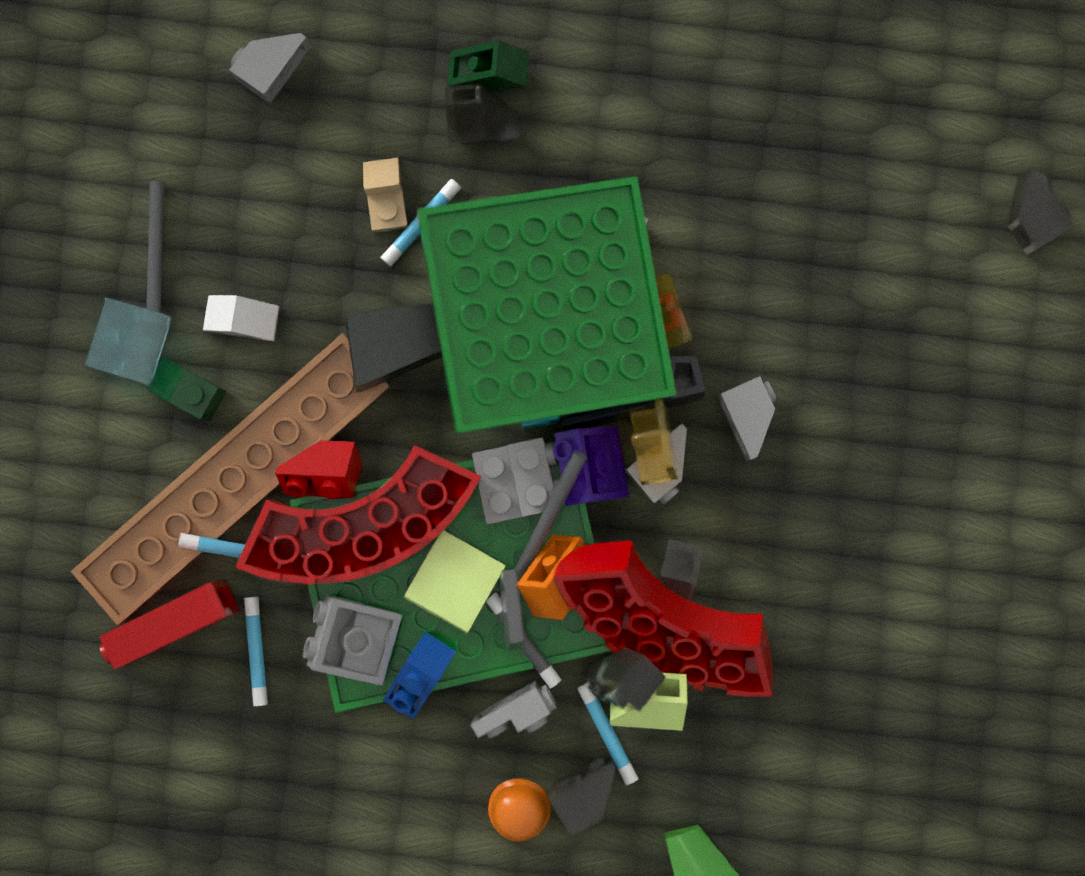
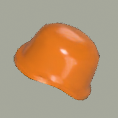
M515 778L502 782L493 790L489 799L488 813L493 827L501 836L511 841L520 842L535 837L545 828L550 818L551 803L546 791L540 785L528 779Z

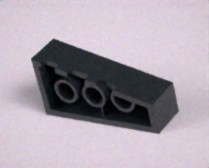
M670 356L676 396L562 415L560 417L564 431L590 428L703 400L706 390L697 356Z

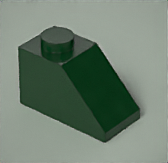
M500 40L450 51L447 86L501 92L527 87L529 51Z
M165 357L162 358L146 387L167 402L208 422L211 421L227 392Z

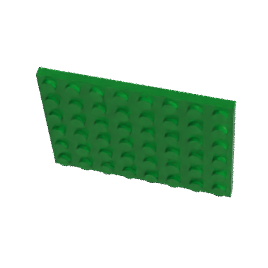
M556 441L545 443L544 445L552 444L553 448ZM556 458V465L549 466L552 481L560 480L561 478L559 460ZM473 460L455 463L476 473ZM390 478L357 485L353 498L328 499L326 497L306 496L290 500V505L310 510L340 507L372 494ZM477 484L467 503L444 531L506 565L504 570L515 569L542 513L486 524L480 490ZM565 503L563 504L542 548L552 534L582 537L584 546L594 544L586 503L566 506ZM438 536L420 551L378 573L343 582L308 584L313 612L318 601L324 602L326 594L402 614L383 686L327 674L335 713L385 702L383 701L385 695L425 632L457 651L432 691L534 668L521 649L506 651L504 626L486 601L466 634L404 598ZM499 578L488 598L496 592L500 596ZM520 592L523 627L550 665L611 651L605 647L606 641L602 637L598 636L595 632L590 633L584 628V620L575 609L569 610L563 620L534 617Z

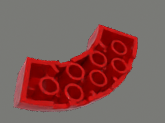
M414 445L400 469L381 488L353 503L331 509L310 510L288 506L275 500H266L235 568L259 577L302 584L343 582L378 573L402 562L435 539L462 510L482 476Z
M632 540L582 546L568 553L559 562L553 577L563 599L570 610L575 609L582 617L584 628L590 633L595 632L598 636L602 637L606 641L605 647L626 661L632 658L645 665L646 672L687 674V684L692 685V689L703 691L704 686L725 689L727 690L726 695L772 697V658L763 614L720 611L681 597L668 589L649 572L638 556Z

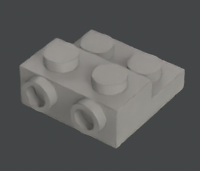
M543 438L472 453L476 474L482 476L478 486L486 524L543 513L559 482V479L552 481L549 466L556 465L552 444L544 445Z
M326 594L325 601H318L314 610L313 622L318 623L315 636H309L304 646L303 657L308 659L307 666L314 671L383 686L402 614Z
M537 680L475 714L471 726L478 738L484 734H487L488 738H492L508 728L507 724L511 719L517 732L526 728L528 733L548 722L547 716L551 714L552 710L557 708L556 701L548 686L545 684L540 687Z

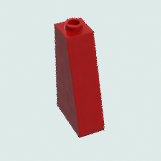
M227 580L213 581L99 636L102 642L100 652L105 662L109 665L112 664L115 670L226 619L241 610Z

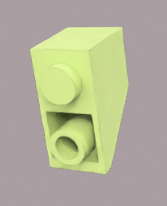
M649 672L612 691L610 696V726L682 731L687 708V674Z

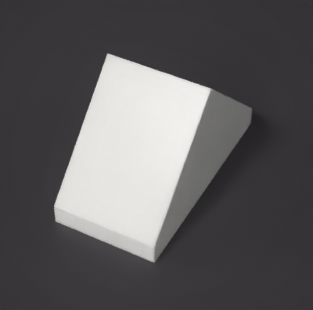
M208 295L203 331L274 341L280 307L240 296Z

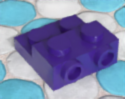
M618 426L581 428L554 433L556 442L553 446V454L559 460L561 476L574 451L582 452L587 456L565 501L566 506L629 497Z

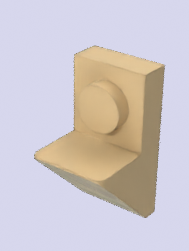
M391 158L363 162V184L368 199L372 232L377 233L407 228L408 223L399 159Z

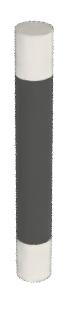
M496 592L486 599V603L504 626L501 597ZM524 629L525 641L520 649L551 689L562 679Z

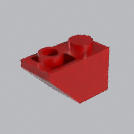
M320 440L277 467L275 475L284 495L293 497H326L328 499L353 498L363 463L355 442Z

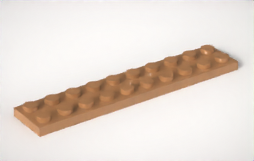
M342 333L70 572L116 625H122L204 553L178 547L181 533L220 539L280 486L275 475L277 467L320 440L331 441L391 387L384 382L366 391L356 393L347 337Z

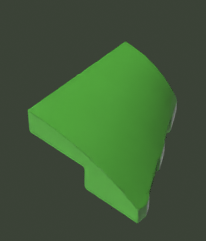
M699 825L664 832L674 876H740Z

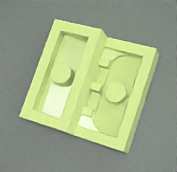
M443 530L421 565L404 598L467 634L506 565Z

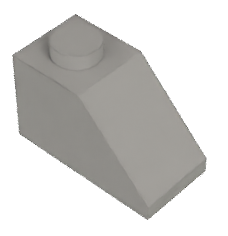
M301 33L253 40L248 43L245 49L242 47L234 54L229 70L238 82L271 104L309 52L311 46L306 36Z
M760 376L717 396L746 461L758 457L775 411L772 403L776 401L773 388L768 381L763 383Z
M683 424L675 428L625 470L651 504L658 500L665 504L679 492L676 485L682 481L687 432Z

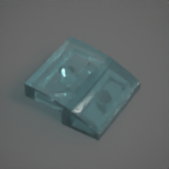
M106 298L85 366L151 385L172 317Z

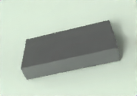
M515 569L502 570L499 577L506 651L519 650L525 641L520 592L517 587L518 575Z

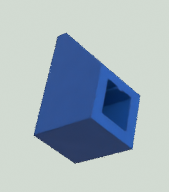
M425 632L406 660L383 701L390 704L396 711L414 720L457 651Z

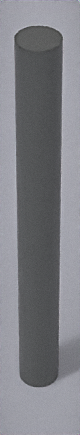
M151 181L149 191L147 324H161L164 183L159 181Z
M573 452L515 567L518 580L522 578L539 554L587 459V456L582 452Z

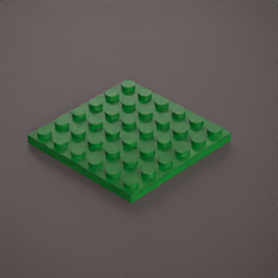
M637 176L420 208L417 210L456 434L677 395Z

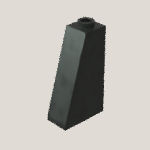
M433 303L346 314V330L356 393L366 391L442 357Z

